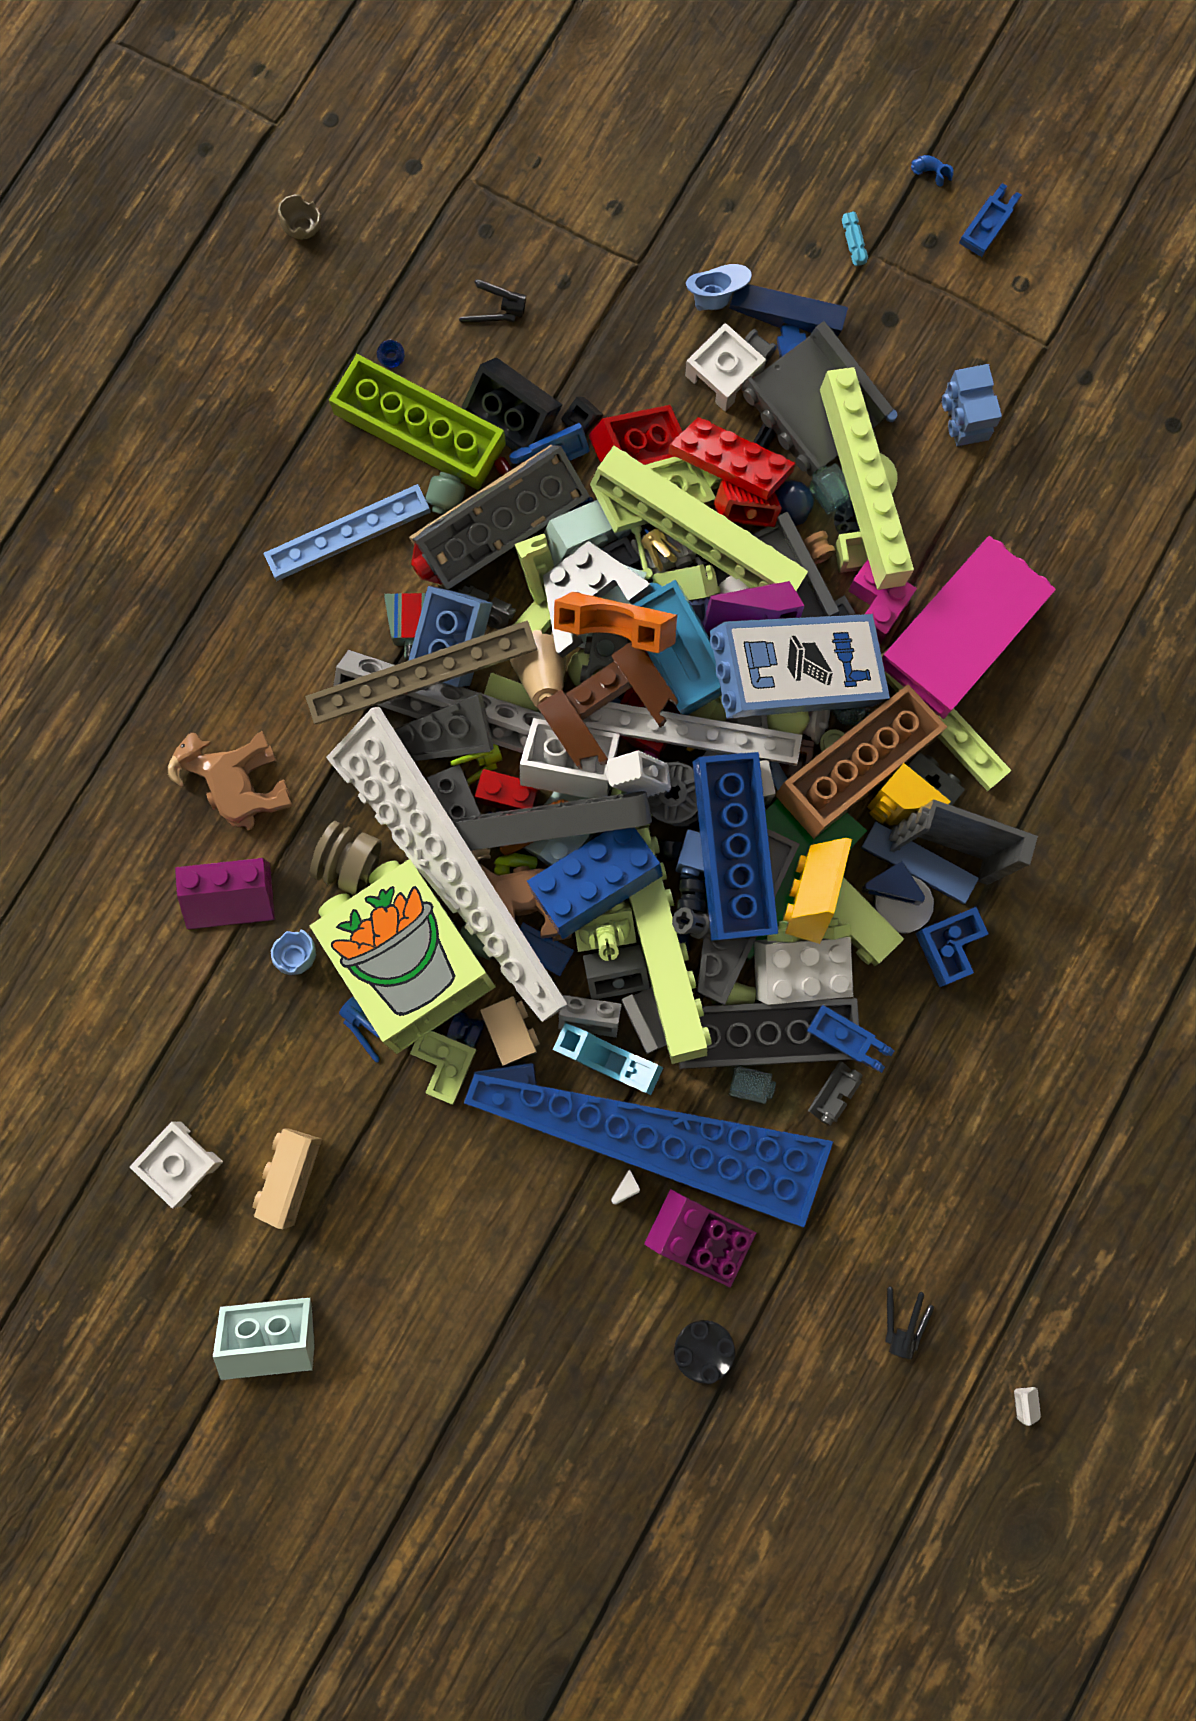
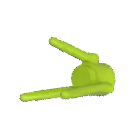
M493 744L494 748L490 752L468 754L452 760L451 765L455 766L476 759L479 766L485 764V767L482 769L492 771L497 769L496 763L502 761V756L498 745ZM482 769L466 780L468 786L480 778Z

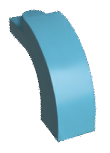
M566 1022L553 1048L554 1051L649 1095L652 1094L663 1070V1067L616 1047Z

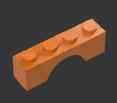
M571 592L555 600L554 629L578 635L586 633L616 634L628 638L632 642L633 648L654 653H660L675 644L676 614L577 592Z

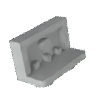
M563 995L567 1005L559 1011L558 1029H562L566 1022L591 1034L617 1037L621 1004Z

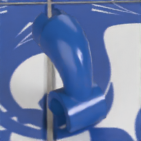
M929 155L919 156L918 159L912 161L911 165L912 171L917 175L923 171H935L937 173L935 182L938 186H943V176H947L952 181L953 167L943 164L935 157Z

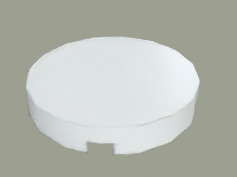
M914 876L912 877L925 895L924 902L919 906L875 896L874 909L898 933H910L920 929L929 921L933 913L934 899L930 889L922 880Z

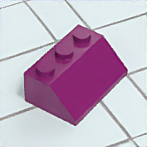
M264 858L175 867L177 898L188 930L275 920L271 866Z

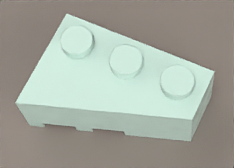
M596 500L551 519L543 534L546 536L554 566H556L587 541L601 549L616 539L619 540L628 536L631 533V529L614 533L599 501Z

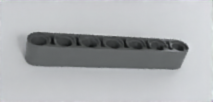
M639 791L455 819L452 822L470 850L639 827L652 823L647 792Z

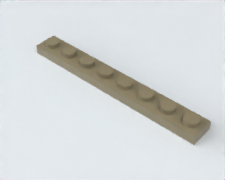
M527 620L305 697L315 725H319L538 650Z

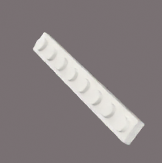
M609 702L583 720L587 728L620 734V736L725 754L759 752L760 760H769L794 766L798 764L802 735L665 711H662L660 715L665 717L667 721L660 728L647 708Z

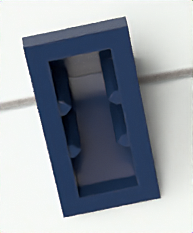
M903 861L867 882L861 891L862 893L918 906L925 899V895Z

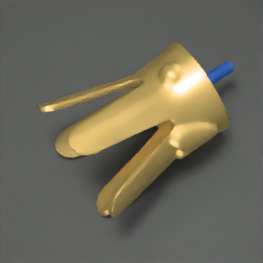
M645 529L646 535L642 538L641 543L644 549L649 551L655 567L659 571L663 570V565L656 549L671 562L675 563L677 558L665 543L678 553H681V551L669 543L664 533L659 529H654L650 532Z

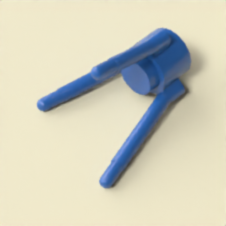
M353 996L342 1006L339 1015L345 1019L343 1023L353 1032L375 1062H379V1057L356 1025L358 1027L363 1025L377 1038L380 1037Z

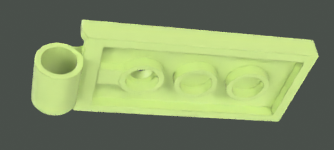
M677 457L645 465L666 480L678 485L680 489L699 499L705 505H714L715 495L712 490L718 489L723 479ZM591 486L614 533L648 524L647 521Z

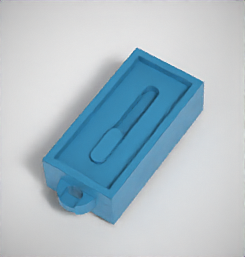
M673 580L663 587L657 583H650L654 590L632 605L677 615L675 644L660 653L647 651V653L679 701L676 705L678 711L683 715H689L722 696L720 682L716 675L714 651L710 645L709 636L679 583Z

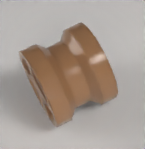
M819 531L803 540L815 565L829 559L836 552L834 546L829 545L827 541L828 535L826 531Z

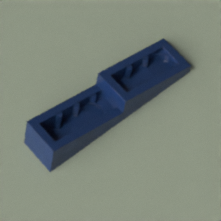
M747 284L745 287L734 291L729 309L778 328L784 322L810 333L813 332L816 326L825 321L838 337L843 329L848 307Z

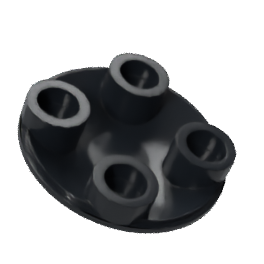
M708 1320L695 1321L687 1325L679 1333L674 1347L675 1361L681 1372L689 1379L698 1383L712 1384L723 1378L730 1371L735 1359L734 1342L728 1331L720 1324Z

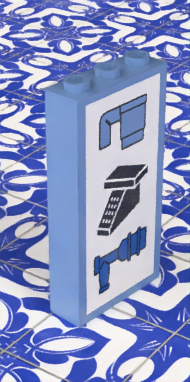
M873 614L728 621L710 630V645L714 651L716 675L720 682L721 701L725 708L726 718L869 707L890 699Z

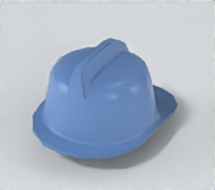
M729 264L706 272L693 274L687 279L686 286L694 294L697 310H718L728 304L734 291L745 287L750 282L752 275L746 266Z

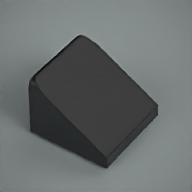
M576 397L561 420L569 427L580 423L586 434L600 420L603 413L585 397Z

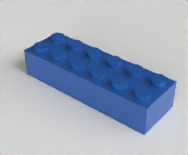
M759 752L698 757L693 761L711 941L778 934Z

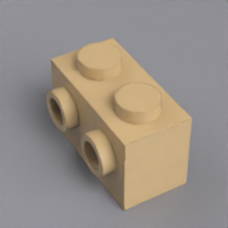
M514 996L480 1010L504 1067L537 1053L535 1046L540 1045L534 1029H527L524 1019L529 1016L522 1001L516 1002Z

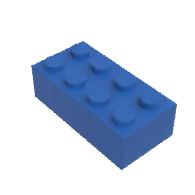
M633 827L605 831L527 880L533 896L561 938L564 939L662 877L663 874L660 862L636 828Z

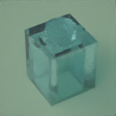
M836 463L828 468L827 466H822L813 473L809 488L827 515L838 509L839 505L844 504L848 499L851 500L844 474Z
M736 1066L729 1096L766 1104L767 1098H773L776 1082L771 1081L772 1074Z

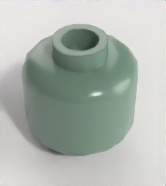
M440 472L439 476H433L430 480L425 498L426 502L433 506V512L443 515L462 503L465 486L461 483V478Z

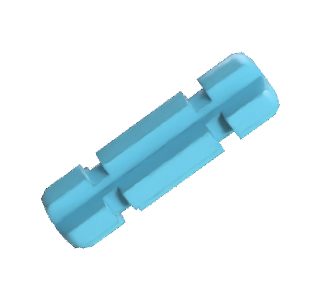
M850 212L843 215L842 224L846 230L845 236L849 251L852 253V262L855 266H860L867 263L868 254L864 248L865 243L860 225L857 224L859 222L858 216L855 212Z

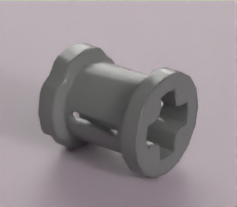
M756 329L750 331L744 339L766 359L765 364L770 360L777 348L774 343L769 344L761 338Z
M686 907L680 908L675 912L672 925L677 933L682 935L690 933L692 937L697 939H703L710 933L708 914L704 912L694 913L693 910ZM681 919L689 921L688 924L681 922ZM696 923L703 924V927L696 926L695 924H696Z

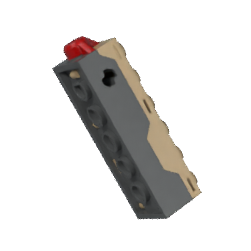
M549 445L411 535L409 538L414 545L411 565L421 580L436 583L448 590L514 547L516 543L522 542L546 526L551 519L563 515L590 496L562 447Z

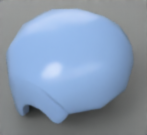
M302 929L299 932L286 931L281 938L274 942L271 949L273 965L280 972L287 975L303 973L312 966L316 958L313 939Z

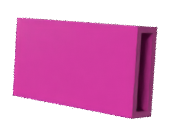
M988 536L882 656L884 671L903 687L909 684L923 701L944 720L1056 589L1051 586L1045 577L1039 576L1030 569L1023 559L1017 558L1010 553L1002 542Z

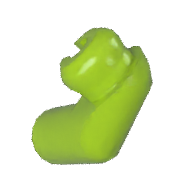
M520 853L498 857L494 862L496 864L494 873L497 875L510 874V867L529 866L530 870L536 869L537 857Z

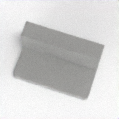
M652 987L621 999L646 1054L666 1046L667 1043Z

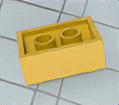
M903 763L867 807L871 810V816L878 822L898 825L903 819L909 817L912 812H916L921 806H925L933 799L949 804L951 801Z
M842 838L810 845L806 856L800 855L795 871L800 873L799 880L794 879L789 896L794 897L793 904H787L783 921L788 922L785 934L818 944L821 943L835 912L852 839Z

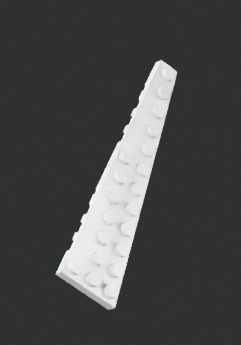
M371 708L326 758L347 783H352L360 792L358 794L360 800L364 804L369 803L377 813L375 818L381 825L386 824L392 831V839L405 852L406 856L412 861L453 913L458 912L467 923L464 926L471 935L476 934L485 945L482 948L489 957H495L500 963L503 975L515 986L516 991L543 1022L551 1018L567 1005L566 1001L381 708Z

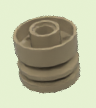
M333 821L326 828L315 848L310 867V876L316 880L323 878V882L330 885L339 875L338 888L356 895L366 888L369 883V875L377 868L382 841L366 833H361L353 842V828L348 826L343 830L341 823Z

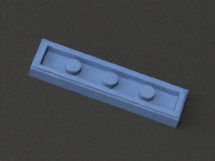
M878 822L874 823L861 849L892 866L903 861L912 876L922 880L928 886L959 903H966L979 879L978 877L912 841L901 847L900 850L890 851L892 842L889 841V836L892 830Z

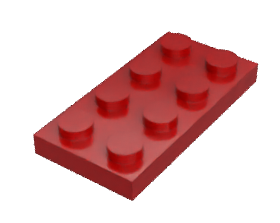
M697 417L669 447V454L765 500H768L793 473L795 462L786 459L784 456L771 452L757 443L750 442L700 417Z

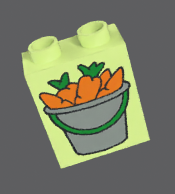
M410 859L401 865L395 860L380 865L368 877L370 886L352 898L349 894L343 893L329 899L319 909L318 913L321 918L310 925L313 933L380 1039L396 1054L496 987Z

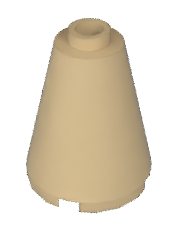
M542 630L532 631L538 650L510 659L513 669L535 707L562 689L563 691L567 655L562 658L556 652L553 633L551 632V635L543 634Z

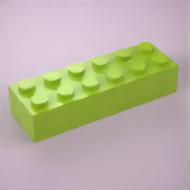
M356 354L329 398L334 415L444 473L461 478V482L477 490L482 486L495 460L506 445L504 430L359 354Z

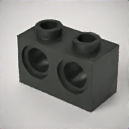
M593 633V637L587 636L584 653L590 654L588 666L582 665L580 682L583 683L593 676L597 669H603L614 661L611 655L602 656L598 652L597 645L601 640L607 639L614 644V651L612 653L614 654L627 645L628 638L611 633Z

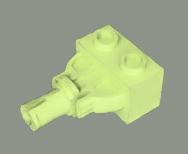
M624 900L575 931L578 952L599 949L600 957L605 961H609V954L611 955V960L617 958L619 954L617 946L636 943L630 900Z

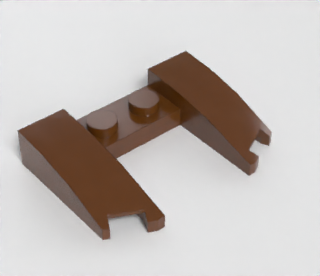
M632 642L611 655L614 660L611 664L565 694L561 689L537 705L578 769H583L581 759L598 756L600 765H605L608 761V758L583 720L631 687L660 728L667 721L665 717L660 715L667 702L670 700L676 705L679 702L645 651L633 648Z

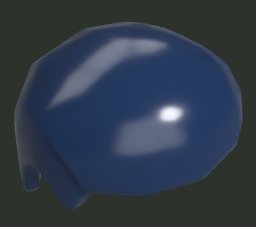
M794 480L785 481L775 491L782 507L779 516L788 512L795 526L803 524L810 515L814 505L812 491L802 482Z

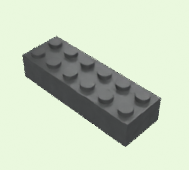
M857 998L771 1005L758 1003L702 1006L704 1016L699 1017L702 1028L708 1027L712 1045L707 1046V1056L679 1062V1069L854 1060L806 1031L821 1005L828 1007L859 1026Z

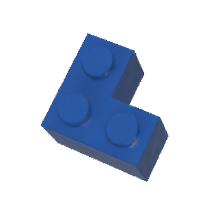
M977 907L915 933L939 987L974 973L962 946L988 935Z

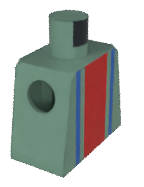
M426 593L385 594L384 596L392 641L396 646H404V659L409 660Z

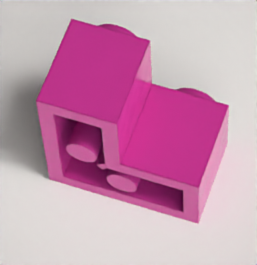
M867 559L848 591L870 605L865 614H873L878 642L881 644L917 588L906 582L905 586L877 590L870 563Z

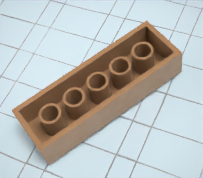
M908 684L787 779L775 796L811 837L815 839L894 775L903 763L907 764L932 744L947 726Z

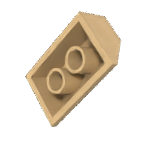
M285 1128L282 1130V1133L276 1134L272 1145V1150L275 1151L272 1162L266 1164L262 1179L266 1180L263 1190L257 1192L253 1202V1208L256 1209L255 1218L282 1230L294 1226L322 1141L321 1138L289 1128Z

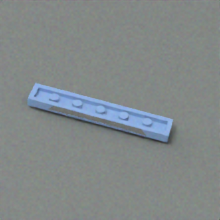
M417 484L264 552V555L276 581L426 515L430 513V508Z

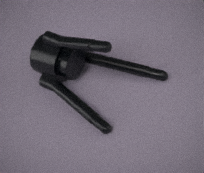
M476 279L475 284L477 288L503 297L501 310L506 311V314L460 317L459 321L515 322L516 316L523 317L527 295L507 291Z
M891 1286L887 1288V1334L885 1342L891 1344L889 1350L891 1354L913 1359L914 1351H918L921 1337L934 1310L933 1305L928 1306L916 1333H914L924 1299L923 1292L918 1294L908 1329L897 1328V1333H894L893 1288Z

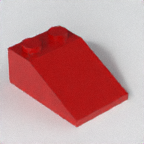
M665 405L602 418L588 436L600 463L611 448L615 446L628 453L643 465L675 457L669 454V447L682 433V429L671 405Z

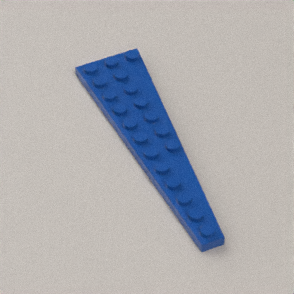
M474 1074L464 1100L465 1104L801 1227H805L833 1141L478 1074Z

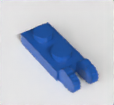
M1003 183L993 196L990 195L959 241V244L983 257L1006 224L1022 197L1020 193L1016 192L1007 205L999 201L1007 189V185Z
M578 423L528 445L529 447L517 449V451L510 454L509 458L511 463L519 464L549 445L561 446L570 461L588 453L590 449L583 427Z
M821 1005L806 1031L855 1061L862 1062L880 1073L883 1072L885 1066L878 1060L866 1055L870 1045L883 1055L892 1056L894 1053L891 1047L877 1040L875 1035L824 1005Z

